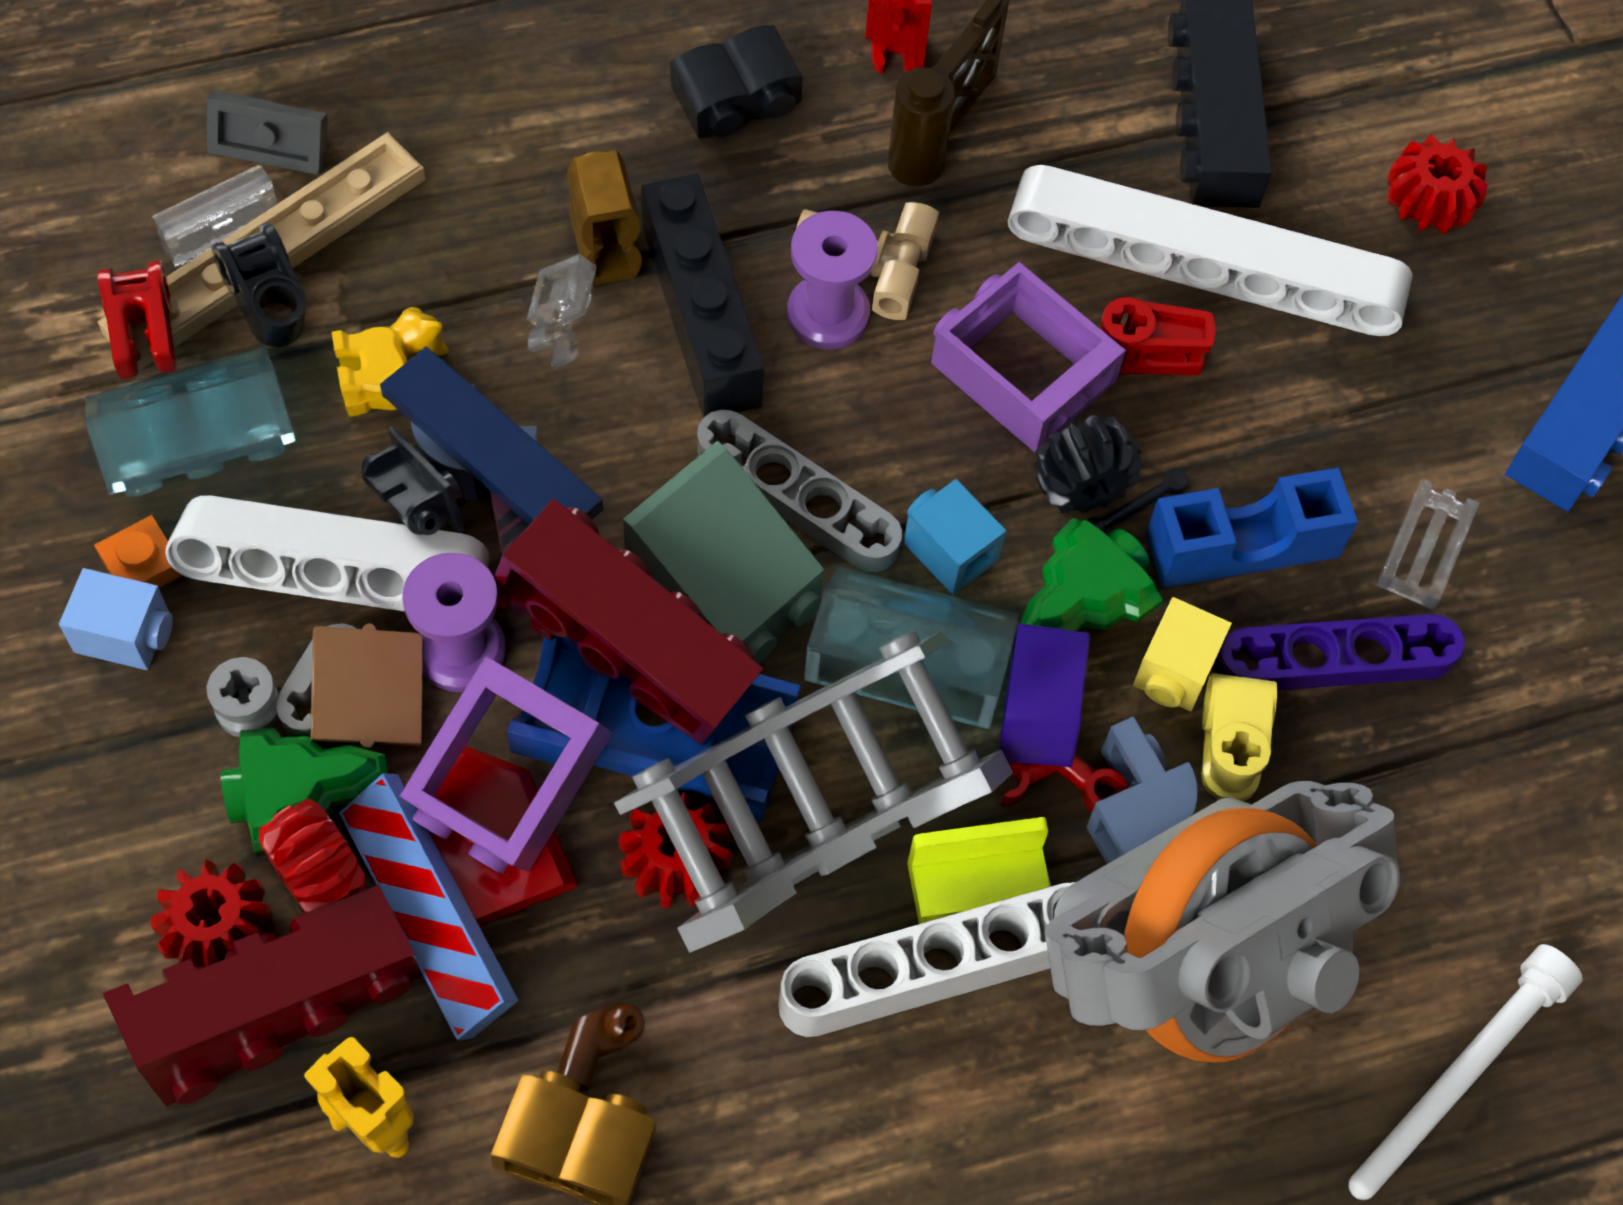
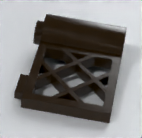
M986 0L974 15L973 20L933 68H915L907 71L900 77L896 85L888 151V169L899 182L909 186H924L933 183L940 177L944 169L949 134L997 74L1009 0Z

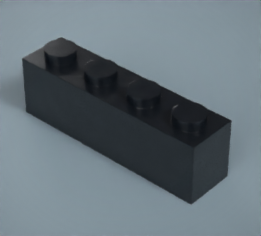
M1182 0L1179 13H1171L1168 23L1169 47H1177L1178 57H1175L1172 67L1173 91L1181 92L1182 102H1179L1176 112V133L1178 137H1185L1186 148H1183L1180 160L1181 182L1190 184L1191 204L1201 207L1260 208L1272 171L1253 1Z
M699 173L641 185L642 228L703 418L709 413L718 410L742 412L762 407L764 367Z

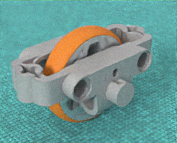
M1298 781L1279 788L1252 805L1231 797L1216 801L1080 879L1063 892L1054 911V920L1047 924L1044 930L1054 990L1069 1000L1071 1015L1080 1023L1096 1026L1117 1023L1132 1030H1146L1159 1044L1175 1054L1195 1061L1212 1063L1236 1060L1254 1053L1274 1040L1291 1022L1313 1008L1326 1013H1334L1341 1010L1353 996L1359 980V964L1357 958L1353 955V932L1381 915L1391 905L1399 887L1400 872L1394 813L1392 810L1374 803L1371 790L1356 783H1335L1325 786L1312 781Z

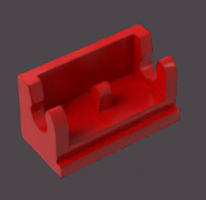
M868 0L865 39H871V61L876 72L879 74L884 72L886 63L884 56L891 52L899 53L904 57L903 69L905 73L915 68H924L932 0Z

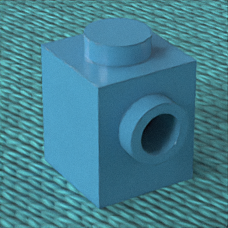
M957 479L938 492L935 489L924 492L909 507L904 544L952 595L1000 560L1007 532L1006 529Z

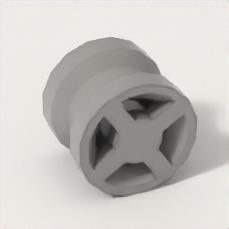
M247 657L233 658L220 664L211 673L206 686L207 698L214 709L218 722L226 732L232 736L240 737V730L272 728L278 721L276 701L279 693L275 688L272 675L264 664L256 659ZM236 692H238L239 696L237 698H233Z

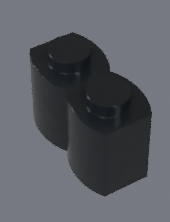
M763 25L745 30L729 38L724 43L699 46L684 52L670 61L671 87L698 138L729 136L739 130L750 119L779 118L789 113L795 105L802 101L803 76L775 25Z

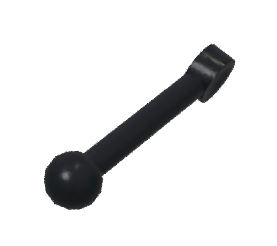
M1170 469L1166 472L1161 484L1100 519L1092 517L1087 519V521L1106 533V529L1151 504L1158 498L1166 494H1182L1189 482L1188 475L1181 469Z

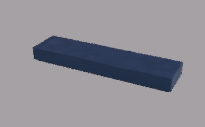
M427 346L380 383L382 396L528 525L532 523L553 498L565 508L575 507L581 510L592 520L604 510L603 499Z

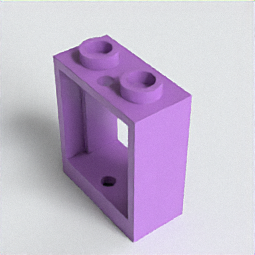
M1018 262L1004 275L994 274L989 277L977 291L975 299L961 311L954 308L941 318L933 332L935 342L931 364L1035 452L1042 444L1049 442L1050 433L1061 432L1069 425L1070 421L1072 422L1117 382L1126 350L1023 264ZM1012 313L1074 364L1033 401L1027 398L970 349Z
M485 656L399 797L418 808L412 820L446 840L454 830L474 842L468 854L501 874H504L509 864L529 872L613 732ZM496 695L570 738L509 841L435 796Z

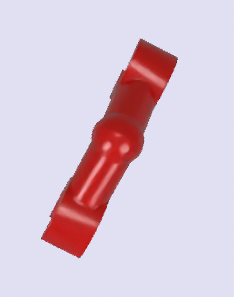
M1074 754L1072 767L1008 762L1013 771L1011 776L1018 781L1019 786L1004 794L1001 805L1011 806L1019 803L1024 798L1029 785L1056 772L1083 792L1082 800L1085 807L1091 813L1096 802L1102 800L1094 791L1096 786L1107 785L1114 792L1119 793L1126 790L1128 785L1125 778L1119 772L1106 768L1096 770L1077 754Z

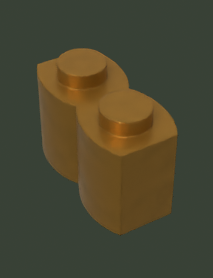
M616 150L608 152L594 151L583 156L574 157L567 170V181L572 197L570 218L585 277L593 286L634 279L642 264L637 242L641 224L623 157Z
M542 1071L539 1078L522 1074L490 1154L492 1168L520 1180L561 1191L592 1205H630L656 1131V1120L646 1116V1106L632 1098L619 1094H608L605 1101L589 1098L579 1093L581 1086L578 1082L560 1073Z

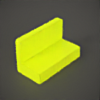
M1031 818L915 835L912 840L907 864L919 924L1051 887L1043 853V846L1049 832L1046 818Z

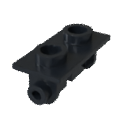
M393 425L388 427L387 430L392 446L379 453H371L365 457L362 462V478L364 482L385 503L389 502L391 510L412 533L432 535L442 525L449 523L458 533L465 534L466 530L459 511V507L465 504V500L454 477L448 471L440 474L416 442L410 444Z

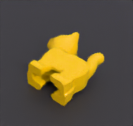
M410 307L405 309L397 321L390 327H372L356 334H347L342 330L332 331L336 358H339L340 367H337L339 384L349 417L368 413L372 409H397L382 396L380 383L408 362V357H414L426 346L438 357L446 355L449 350L442 340L441 330L443 325L441 322H438L433 316L424 314L419 308Z
M349 1037L328 1055L324 1053L304 1074V1077L318 1092V1103L322 1111L328 1116L334 1130L341 1131L348 1127L372 1152H386L390 1157L399 1158L408 1151L410 1143L407 1130L414 1122V1114L405 1100V1091L387 1071L377 1074L370 1066V1054L354 1037Z

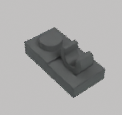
M215 90L207 98V153L319 175L326 167L328 113Z

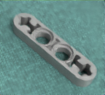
M718 410L709 413L702 419L697 431L698 455H701L714 444V436L722 440L727 438L729 434L735 436V447L729 443H725L723 446L731 453L783 519L856 568L865 572H880L888 569L896 562L900 553L902 529L898 520L891 513L737 412ZM742 454L748 458L745 466H742ZM779 463L789 470L791 476L782 484L768 485L757 477L756 472L764 464ZM822 495L833 498L841 509L835 516L823 519L817 518L808 512L806 504L813 497ZM852 514L856 515L855 527L848 523ZM878 532L885 536L883 545L875 543L870 548L862 545L863 535L872 538Z

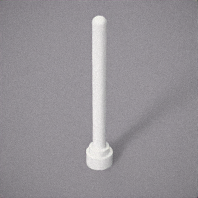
M1541 944L1522 963L1520 967L1522 975L1518 979L1520 988L1351 1176L1349 1190L1355 1198L1368 1200L1377 1193L1541 1006L1551 1007L1554 1002L1563 1003L1582 983L1583 977L1579 968L1568 956L1552 946Z

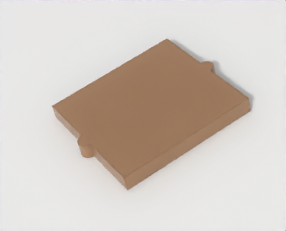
M370 623L365 624L362 629L315 626L313 629L310 741L355 743L360 748L366 750L370 749L373 744L419 747L422 738V634L376 630L375 626Z

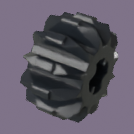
M1091 415L1084 422L1078 424L1070 421L1068 428L1061 432L1050 433V442L1042 444L1035 451L1037 461L1034 467L1038 474L1036 476L1037 482L1043 495H1047L1051 505H1057L1061 513H1071L1078 509L1081 514H1086L1093 507L1101 505L1106 508L1109 501L1114 498H1124L1127 495L1126 488L1136 485L1141 480L1139 470L1142 468L1143 463L1139 456L1141 454L1140 448L1134 436L1129 434L1126 426L1121 425L1115 416L1099 420L1096 415Z

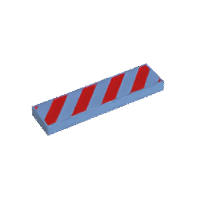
M383 773L343 808L339 814L376 885L380 886L415 954L418 966L456 1039H473L519 1000L430 833L426 828L412 820L417 811L416 807L399 797L405 788L399 775Z

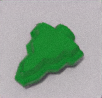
M1072 518L1053 538L1052 547L1055 553L1042 568L1044 587L1029 600L1021 624L1079 632L1084 627L1105 631L1123 618L1134 622L1140 621L1163 603V599L1158 593L1154 581L1145 571L1149 567L1147 552L1141 543L1125 530L1114 529L1110 534L1106 535L1086 519L1080 521L1079 519Z
M274 727L240 730L239 767L223 769L221 771V785L229 822L235 824L247 821L255 855L259 857L266 855L259 842V828L273 820V815L289 805L294 807L306 799L318 803L329 815L333 807L349 804L383 773L388 774L385 754L351 745L322 749L317 743L310 741L308 736L282 738Z

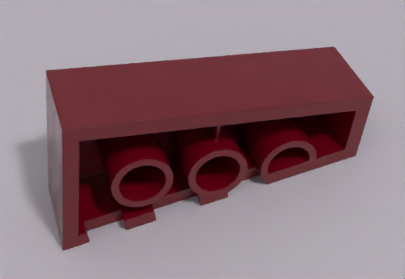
M553 498L502 555L494 576L498 593L497 605L505 610L514 601L525 608L533 617L530 621V628L551 642L558 636L567 637L576 643L577 650L583 657L584 665L603 678L606 676L611 679H618L620 675L632 682L628 687L632 698L702 745L764 668L754 661L753 652L742 640L728 633L722 635L703 620L701 610L690 598L677 591L670 593L650 577L651 573L648 566L637 555L626 549L618 551L599 535L596 524L589 516L575 507L565 508Z
M379 885L295 917L289 925L291 933L277 938L274 933L259 934V932L236 940L232 942V948L225 955L224 960L212 965L195 967L190 958L162 969V976L165 982L136 995H133L128 983L103 993L137 1070L166 1107L175 1102L184 1105L198 1101L213 1092L218 1086L217 1081L241 1068H244L246 1071L262 1068L279 1058L284 1051V1046L307 1034L314 1038L331 1033L347 1021V1014L372 1001L376 1005L391 1002L411 988V981L422 975L415 954Z

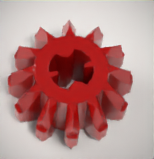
M1432 134L1422 144L1410 141L1408 146L1402 150L1397 161L1393 162L1387 177L1389 180L1387 185L1390 188L1388 190L1389 197L1387 203L1400 207L1399 221L1413 218L1418 221L1419 232H1422L1429 225H1434L1444 236L1449 229H1452L1453 225L1464 228L1472 220L1476 210L1481 208L1487 196L1488 184L1485 183V180L1487 178L1488 166L1474 162L1475 148L1463 151L1457 148L1455 136L1446 144H1441Z
M684 792L680 796L717 870L730 868L732 865V851L724 846L730 841L728 825L726 823H713L715 808L711 805V802L692 811L691 797ZM653 803V815L639 809H634L630 814V825L633 830L622 832L619 835V849L627 854L620 861L622 875L629 878L638 877L635 883V892L641 899L659 889L660 905L665 909L670 908L673 904L674 894L683 893L685 901L690 906L695 907L694 901L699 898V894ZM672 845L673 851H675L674 857L665 855L664 847Z
M306 799L294 807L289 805L273 815V820L259 828L261 848L267 855L279 879L283 882L291 897H293L304 914L365 890V873L359 866L358 859L349 848L347 841L337 829L334 821L329 818L324 808L320 807L318 803Z
M205 858L200 876L193 879L189 872L178 868L176 879L180 885L179 890L158 889L156 899L165 910L151 916L150 920L155 934L163 936L157 945L163 957L169 960L178 958V963L191 958L195 967L202 966L203 964L209 966L224 960L225 955L232 948V942L259 932V934L264 933L259 928L272 922L273 912L268 904L261 902L266 894L261 882L258 879L245 881L246 874L242 866L234 862L219 874L214 861ZM217 912L221 920L217 924L208 927L203 919L208 914Z

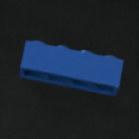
M1623 294L1522 444L1504 474L1569 512L1582 492L1591 498L1595 496L1613 466L1603 461L1608 451L1611 450L1619 456L1623 452Z

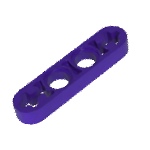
M1433 614L1247 627L1235 630L1226 637L1216 658V671L1218 674L1275 681L1277 683V691L1435 679L1445 676L1453 669L1465 648L1464 636L1460 628L1452 620L1442 615ZM1424 637H1430L1434 646H1444V650L1439 657L1434 656L1431 647H1419ZM1363 638L1379 642L1387 653V660L1380 664H1370L1363 661L1355 651V642ZM1300 643H1311L1317 646L1324 654L1325 665L1316 669L1300 665L1294 658L1293 647ZM1277 646L1279 648L1278 657L1270 658ZM1403 649H1410L1404 660H1402ZM1239 650H1246L1251 660H1259L1254 671L1247 670L1244 661L1235 660Z

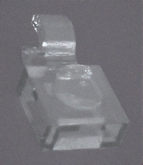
M581 254L539 270L527 315V320L535 325L528 337V350L534 353L550 347L552 343L554 355L551 365L555 368L570 364L576 359L578 341L572 329V320L583 317L591 302L590 291L597 266Z

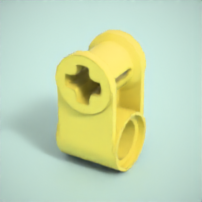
M1210 673L1208 677L1202 714L1204 744L1201 776L1202 783L1207 792L1217 800L1231 797L1245 801L1250 799L1257 791L1261 773L1267 767L1271 755L1272 728L1277 703V683L1275 681Z

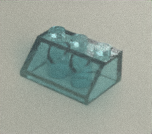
M266 347L85 397V424L109 495L124 491L127 497L144 495L163 486L162 479L186 473L189 479L207 477L223 470V462L246 455L249 461L266 460L285 451L284 444L296 441Z
M837 566L824 591L807 646L804 680L828 686L884 658L879 647L907 632L915 630L919 639L922 640L942 630L948 642L922 660L952 720L990 730L1020 613ZM898 671L855 691V694L917 710Z

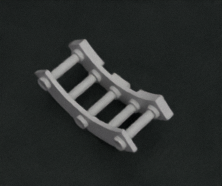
M915 630L907 632L879 647L884 658L785 707L781 697H778L745 714L750 726L673 767L668 758L632 776L637 789L614 802L619 814L622 815L652 801L700 896L694 901L699 912L677 927L689 953L747 929L769 911L797 894L793 885L819 871L821 876L828 875L877 848L874 840L900 828L899 820L907 817L911 826L916 828L944 813L993 792L1013 774L1002 749L980 759L975 749L967 750L922 660L948 642L942 630L922 640L919 639ZM896 671L899 672L944 762L939 766L943 776L912 791L907 782H899L855 694V691ZM831 704L876 794L871 799L875 809L844 825L841 817L833 818L788 728V725ZM762 739L765 740L810 830L805 834L809 845L782 859L779 851L771 852L726 762V759ZM700 774L703 775L748 865L743 869L747 881L734 888L732 882L724 884L677 790Z

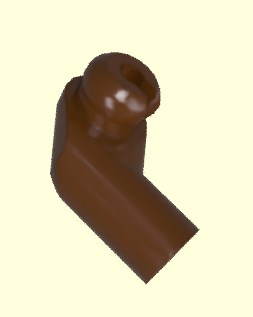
M616 1002L579 1017L572 1026L557 1073L578 1082L581 1086L579 1091H587L598 1058L628 1046L642 1035L645 1020L640 1009L631 1004Z

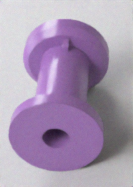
M842 211L816 213L801 222L792 237V262L795 269L805 280L800 282L789 296L787 319L793 333L801 341L815 348L833 350L847 347L856 342L868 327L870 303L866 293L858 283L863 281L872 272L876 263L878 247L872 229L862 219L853 214Z
M442 553L429 557L419 563L405 581L402 600L409 622L422 634V674L431 684L442 690L464 692L485 656L502 666L505 662L506 642L504 633L498 622L493 618L498 604L495 579L490 570L481 561L462 553Z

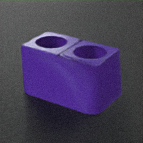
M1018 623L999 750L1002 749L1008 762L1072 767L1081 725L1090 642L1089 633Z

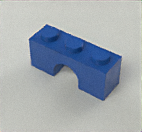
M1339 468L1280 477L1272 492L1266 497L1250 505L1238 508H1225L1219 488L1158 498L1145 536L1163 589L1339 558L1358 520Z

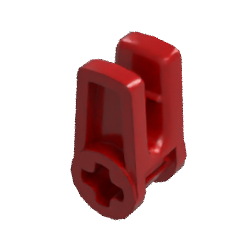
M161 260L148 262L147 269L114 274L112 268L98 270V285L107 319L112 359L120 380L133 379L138 375L137 361L141 359V356L135 345L134 328L142 322L147 323L148 329L144 333L159 372L169 373L177 371L170 319L172 303L165 269Z
M1131 297L1118 298L1111 301L1104 309L1100 323L1101 330L1121 347L1127 349L1119 375H1200L1205 365L1206 353L1211 351L1215 339V323L1212 313L1146 302ZM1127 313L1126 323L1120 324L1123 314Z

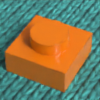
M152 515L94 545L99 557L111 575L157 585L158 588L182 576L168 563L165 555L168 540Z

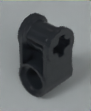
M269 222L260 225L259 233L228 245L222 241L213 243L211 248L218 271L226 287L234 295L256 339L266 346L276 348L289 346L295 342L303 332L307 300L305 292L290 265L283 242L274 226ZM278 303L290 308L293 314L286 319L277 320L266 316L262 309L269 304Z

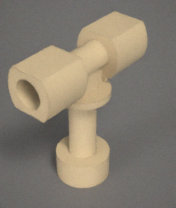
M905 203L895 234L885 230L882 231L879 241H877L876 263L871 272L872 277H879L872 305V311L876 314L893 320H906L917 289L920 271L916 268L917 263L926 261L937 229L939 212L936 209L922 203ZM804 209L799 218L797 227L806 218L816 214L817 212Z

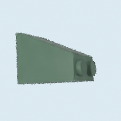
M719 441L711 445L623 518L624 548L643 560L650 570V577L670 593L677 591L690 598L701 610L703 620L722 635L728 633L742 640L754 654V661L758 664L773 651L778 641L777 637L792 624H795L797 627L804 625L822 605L823 567L731 453Z

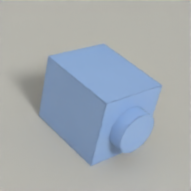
M83 568L59 622V626L74 653L148 671L156 649L163 650L168 643L172 631L173 617L157 585Z

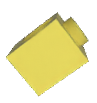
M1172 597L1142 660L1133 686L1145 691L1150 699L1166 707L1179 706L1191 712L1232 623Z

